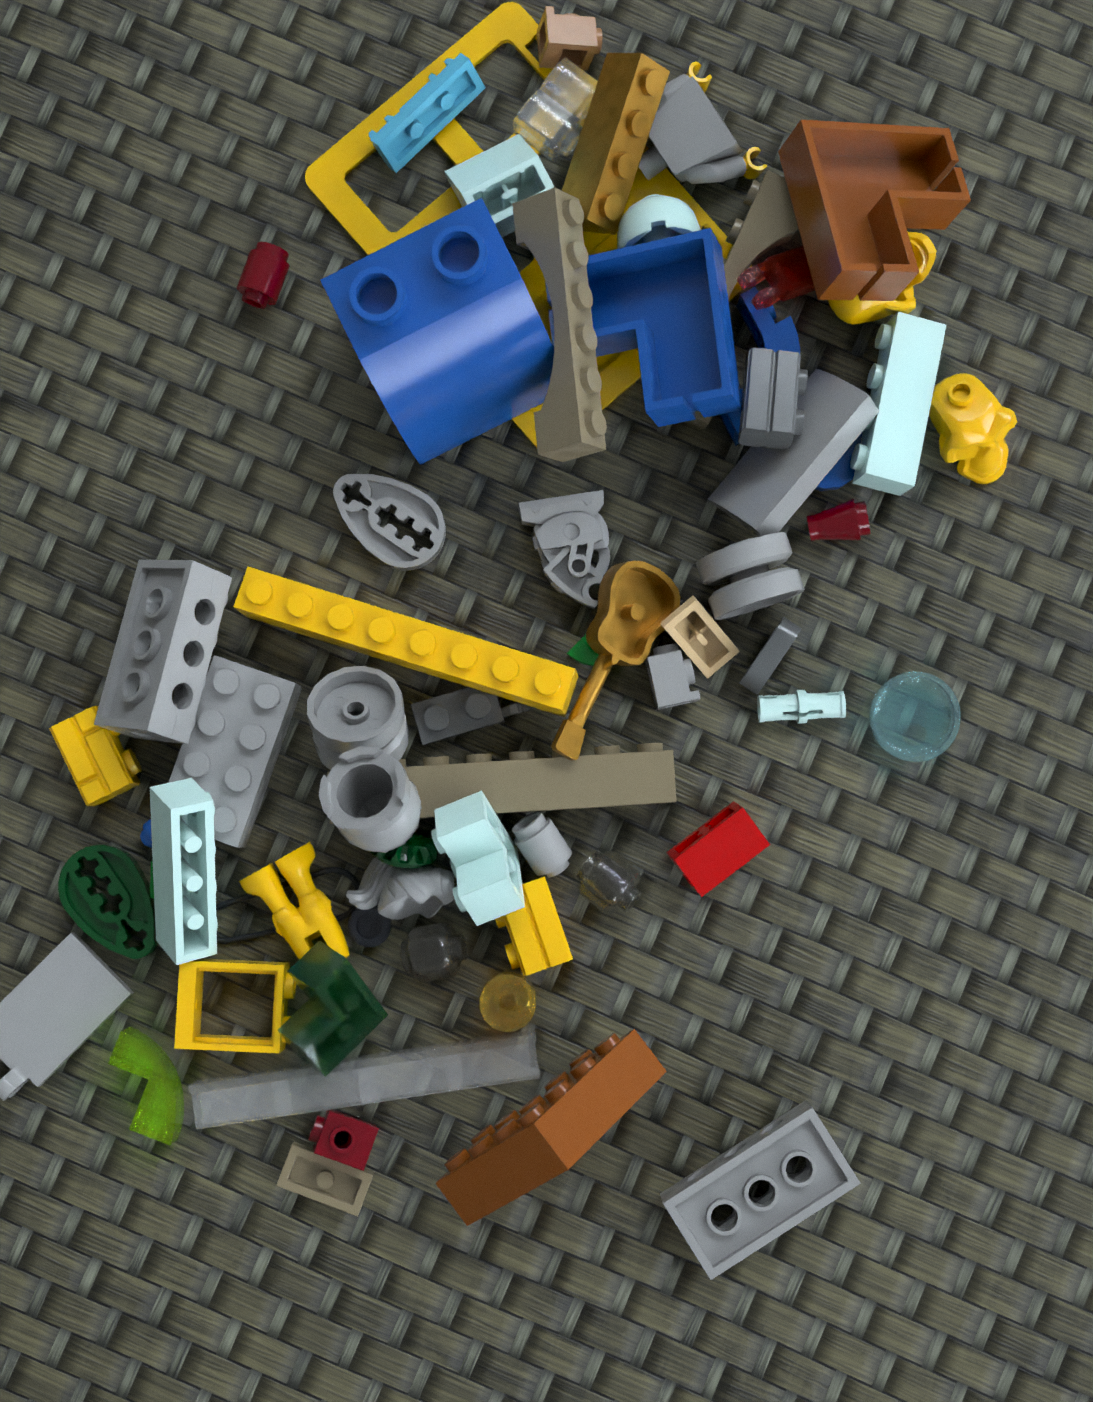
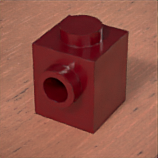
M327 1108L324 1117L316 1116L308 1140L315 1142L312 1149L314 1154L364 1171L379 1128L374 1124ZM338 1132H348V1139L345 1143L336 1144L334 1142V1137Z

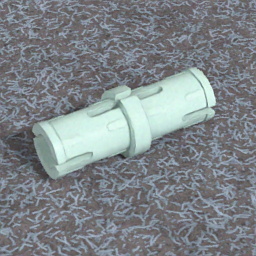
M796 690L795 694L758 695L757 714L759 723L765 721L796 720L797 724L807 723L808 719L845 718L846 699L844 691L806 693L805 690Z

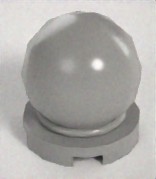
M357 747L342 753L338 757L340 762L331 769L327 777L323 775L321 778L319 799L323 812L350 844L365 851L386 853L404 845L418 828L422 807L417 788L408 778L403 765L392 755L384 753L378 747Z

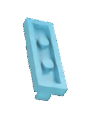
M462 53L455 59L447 58L444 61L446 67L437 76L431 73L428 76L430 81L405 103L395 116L387 115L384 118L387 124L377 133L373 130L368 133L371 142L388 168L395 173L404 167L486 88L470 59Z

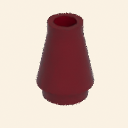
M851 499L815 515L806 516L811 541L861 540L860 536L871 534L865 501L854 503V499Z

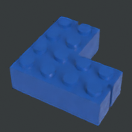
M711 228L589 255L587 274L589 288L593 296L591 312L593 329L597 336L596 357L638 348L645 412L654 423L661 427L696 420L695 411H700L704 418L741 411L742 402L722 247ZM546 284L547 302L552 307L548 287ZM551 309L548 311L551 339L554 347V318Z

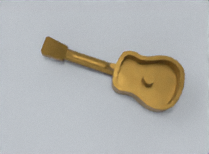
M628 561L612 566L602 578L598 592L597 614L586 632L588 645L599 655L568 719L562 721L551 745L552 750L569 760H577L579 758L586 732L583 726L612 666L615 664L621 666L642 664L650 653L654 639L665 630L660 623L680 607V594L677 586L659 568L643 561Z

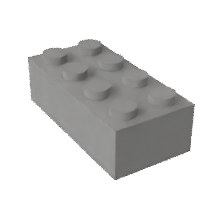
M216 655L213 656L206 676V684L202 690L195 716V726L191 732L189 743L182 744L168 783L192 778L205 792H209L215 807L214 840L237 848H246L302 687L295 682Z

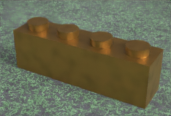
M607 53L562 191L580 200L584 212V221L582 223L584 232L616 235L670 73L669 70L643 53Z

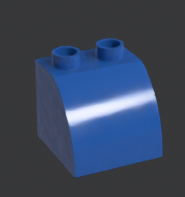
M482 198L320 280L371 383L396 428L420 465L544 403L552 373L554 347L525 283Z

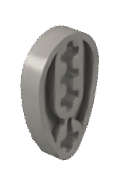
M346 474L335 483L333 496L343 520L361 545L381 563L392 569L411 571L428 565L440 553L446 536L445 521L439 506L427 494L409 484L374 474ZM357 484L360 485L361 495L366 501L371 503V506L368 507L356 500H352L349 504L345 503L347 497L343 490L346 487L354 489ZM391 508L396 509L394 515L400 523L405 524L410 519L414 521L412 528L415 533L421 536L426 531L431 533L429 539L433 547L430 550L423 547L419 552L414 550L416 543L413 538L405 535L401 540L398 539L399 532L392 524L388 523L384 528L380 527L381 519L378 513L381 510L389 512Z

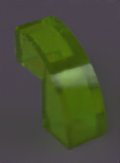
M133 1027L121 1030L108 1064L148 1079L129 1130L171 1145L179 1138L184 1118V1094L178 1072L166 1052L149 1036Z

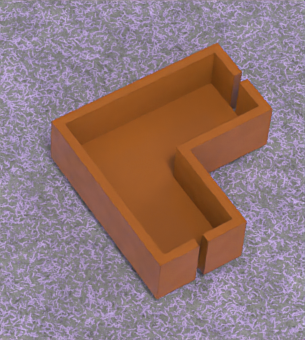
M800 120L778 151L818 300H853L858 294L860 301H894L919 273L907 228L945 230L971 201L962 168L954 167L959 159L949 128Z
M635 1029L620 1038L615 1033H612L594 1048L596 1051L594 1054L590 1049L582 1052L569 1063L571 1067L569 1074L563 1071L544 1086L547 1091L544 1094V1098L539 1094L519 1110L520 1115L516 1110H513L499 1120L494 1127L491 1124L470 1140L473 1145L468 1151L466 1148L462 1149L444 1164L448 1171L435 1184L467 1226L569 1170L667 1072Z

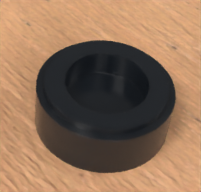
M378 905L369 910L357 908L353 911L348 921L349 934L357 944L363 947H375L385 942L392 930V920L378 913Z

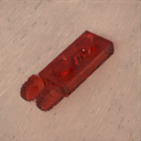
M804 246L768 257L764 262L746 269L737 278L738 284L743 289L756 286L764 279L770 284V287L760 290L751 300L756 310L768 308L779 300L783 302L815 291Z

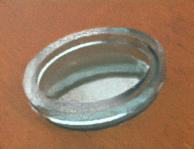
M906 672L894 676L879 688L872 700L869 719L876 741L887 753L901 760L920 762L935 758L949 748L959 731L961 713L954 692L944 681L924 672Z

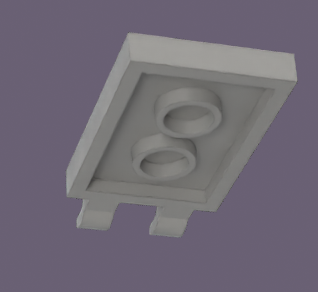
M75 932L70 933L0 1002V1059L11 1069L10 1072L0 1079V1098L3 1101L8 1097L14 1096L29 1079L36 1087L41 1086L134 994Z

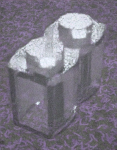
M566 57L563 58L547 76L540 89L528 99L513 120L514 134H520L530 146L552 162L556 161L561 154L568 156L577 145L580 136L578 132L583 127L598 81Z

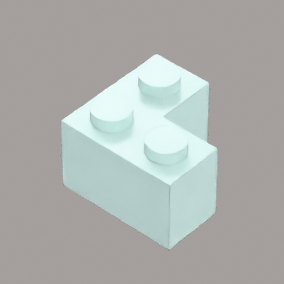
M479 791L435 809L436 828L431 830V835L440 854L446 853L450 858V865L457 879V886L453 888V896L460 911H467L475 924L479 926L524 908L525 902L518 849L484 793Z

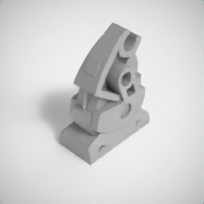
M603 490L519 502L518 510L521 524L534 527V537H532L534 551L539 553L544 568L542 573L551 582V586L560 594H565L572 600L595 609L598 601L590 597L589 588L593 585H600L610 564V551L608 548L609 531L606 522L599 514L604 505ZM593 552H598L599 555L596 568L591 565Z

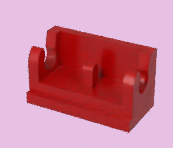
M733 801L666 853L692 888L694 887L697 893L703 897L770 844L745 809Z

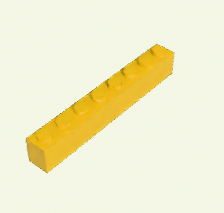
M251 567L246 569L233 606L245 617L562 717H566L579 678L575 668Z

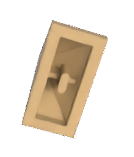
M694 596L690 597L660 623L707 679L740 652Z

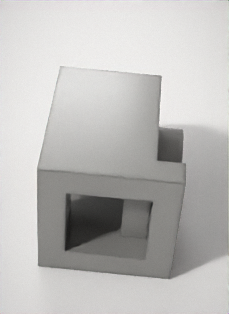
M674 643L653 648L654 656L647 657L645 663L656 710L700 700L699 690L690 692L689 688L690 684L695 683L691 659L683 660L678 644Z

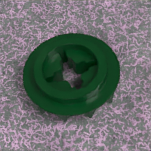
M413 833L404 845L386 853L370 852L381 862L400 868H420L437 860L438 850L433 840L429 839L425 834Z

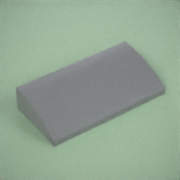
M815 369L807 379L805 395H798L797 409H804L805 411L802 435H794L790 449L786 450L766 448V446H751L708 500L758 537L778 533L878 414L879 409L867 393L839 377Z

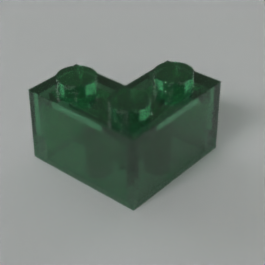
M318 941L288 970V973L309 1000L277 1031L300 1059L326 1077L388 1014L347 958L321 941Z

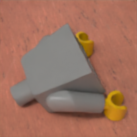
M692 62L687 74L679 75L666 83L649 133L654 146L642 154L638 167L648 181L667 167L670 168L678 180L681 182L688 181L691 184L718 183L742 176L748 179H755L767 167V164L755 166L751 162V159L756 158L761 150L758 147H752L743 157L739 156L743 150L705 94L712 76L708 75L703 79L696 77L701 67L699 62Z

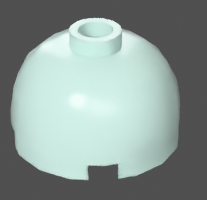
M652 194L633 204L623 214L617 232V248L638 245L701 229L694 211L685 202L670 196Z

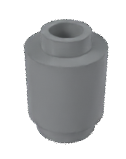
M536 811L525 816L512 828V832L516 836L514 843L537 876L547 875L548 878L560 874L569 866L568 859L571 857L572 851L549 817H544L540 811Z

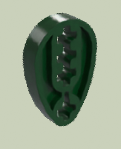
M93 845L73 854L63 866L58 881L60 901L67 913L85 933L107 949L131 959L150 955L158 945L155 928L154 899L150 898L148 880L135 858L127 851L111 845ZM84 858L88 861L97 860L99 865L94 869L96 875L99 878H110L111 883L106 887L111 896H122L123 901L119 904V909L121 910L119 914L116 911H105L104 906L108 903V898L103 893H93L92 888L96 886V881L91 875H81L80 871L85 867L82 861ZM125 920L136 932L142 930L146 932L147 937L143 939L145 946L143 950L139 946H129L128 941L132 938V934Z

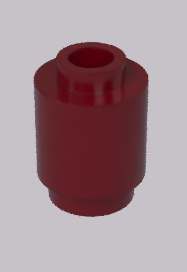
M258 242L256 248L250 250L236 287L243 294L242 300L245 303L260 309H265L267 304L275 305L277 303L290 267L287 263L289 258L287 251L267 242Z

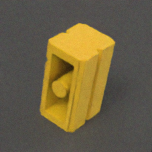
M92 706L49 728L86 806L94 807L141 784L136 774L142 771L134 752L131 749L124 750L118 738L120 733L94 725L99 706Z
M545 876L522 884L524 908L495 919L498 928L507 926L512 943L504 945L512 970L521 968L523 976L573 959Z

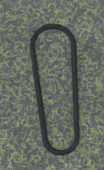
M326 867L310 873L312 879L328 873H339L345 875L352 882L355 890H358L360 886L357 878L349 870L341 867ZM287 881L281 882L283 888L290 886ZM244 894L216 904V911L259 896ZM352 905L346 912L336 915L337 921L339 922L350 917L357 907ZM276 928L230 938L217 936V943L233 944L278 933Z

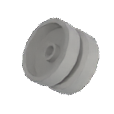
M785 532L746 539L697 560L696 566L702 584L716 586L731 583L714 591L708 599L714 620H723L750 613L792 598L805 590L798 569L785 567L769 570L786 562L792 555L791 546Z
M367 666L344 667L327 674L311 691L307 699V716L313 732L315 750L324 766L331 770L340 762L338 757L342 753L357 747H378L398 761L402 758L408 745V726L406 715L404 714L402 692L396 681L380 669Z

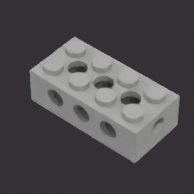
M193 560L138 561L94 725L136 739L180 744L189 743L191 732L195 726V716L202 690L206 684L210 659L217 643V633L223 610L228 601V591L232 577Z
M805 1100L660 1193L663 1205L708 1277L712 1280L861 1183L813 1107ZM795 1156L805 1157V1166L800 1172L795 1174L786 1172V1165L791 1158ZM758 1180L769 1182L768 1191L763 1196L752 1197L749 1195V1188L754 1182ZM728 1204L733 1207L732 1213L727 1219L717 1221L711 1218L712 1211L718 1205Z

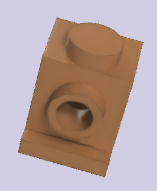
M545 6L537 29L539 67L588 71L594 55L599 54L602 48V29L596 28L595 17L579 16L574 13L554 14L553 6Z

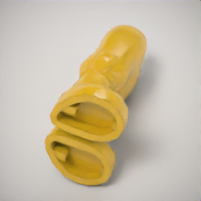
M308 842L275 861L280 873L296 894L299 907L294 906L289 901L273 863L240 880L239 883L247 894L259 896L273 913L272 919L276 932L285 938L299 960L315 976L325 971L319 953L312 943V940L322 935L327 947L338 962L345 960L350 954L344 934L331 909V900L328 899L324 892L316 888L313 882L310 866L316 854L312 844Z

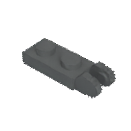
M470 687L411 704L423 746L505 722V718L536 709L518 702L501 708L498 696Z

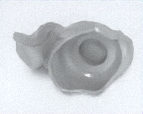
M375 857L365 870L358 890H348L346 897L352 905L361 910H369L378 905L379 914L394 920L404 919L418 913L426 918H432L443 905H447L454 900V874L449 870L433 868L431 865H425L420 868L395 867L385 864Z

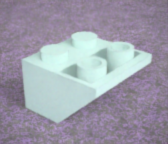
M520 134L444 171L462 207L480 198L483 199L501 237L515 231L512 203L555 187L539 156Z

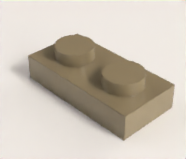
M293 1142L276 1186L358 1216L375 1172L366 1168L362 1171L314 1154L313 1148Z

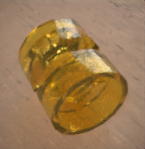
M502 971L493 975L486 982L479 998L480 1011L484 1020L492 1028L502 1032H512L525 1027L532 1019L537 1003L536 990L532 982L526 976L516 971Z

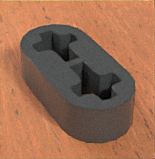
M783 617L741 678L739 684L757 695L802 628Z

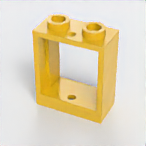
M197 959L179 964L174 1049L281 1053L285 1050L286 1043H292L294 1034V1017L287 1016L288 999H294L296 993V973H290V962ZM204 971L275 975L272 1037L200 1034Z

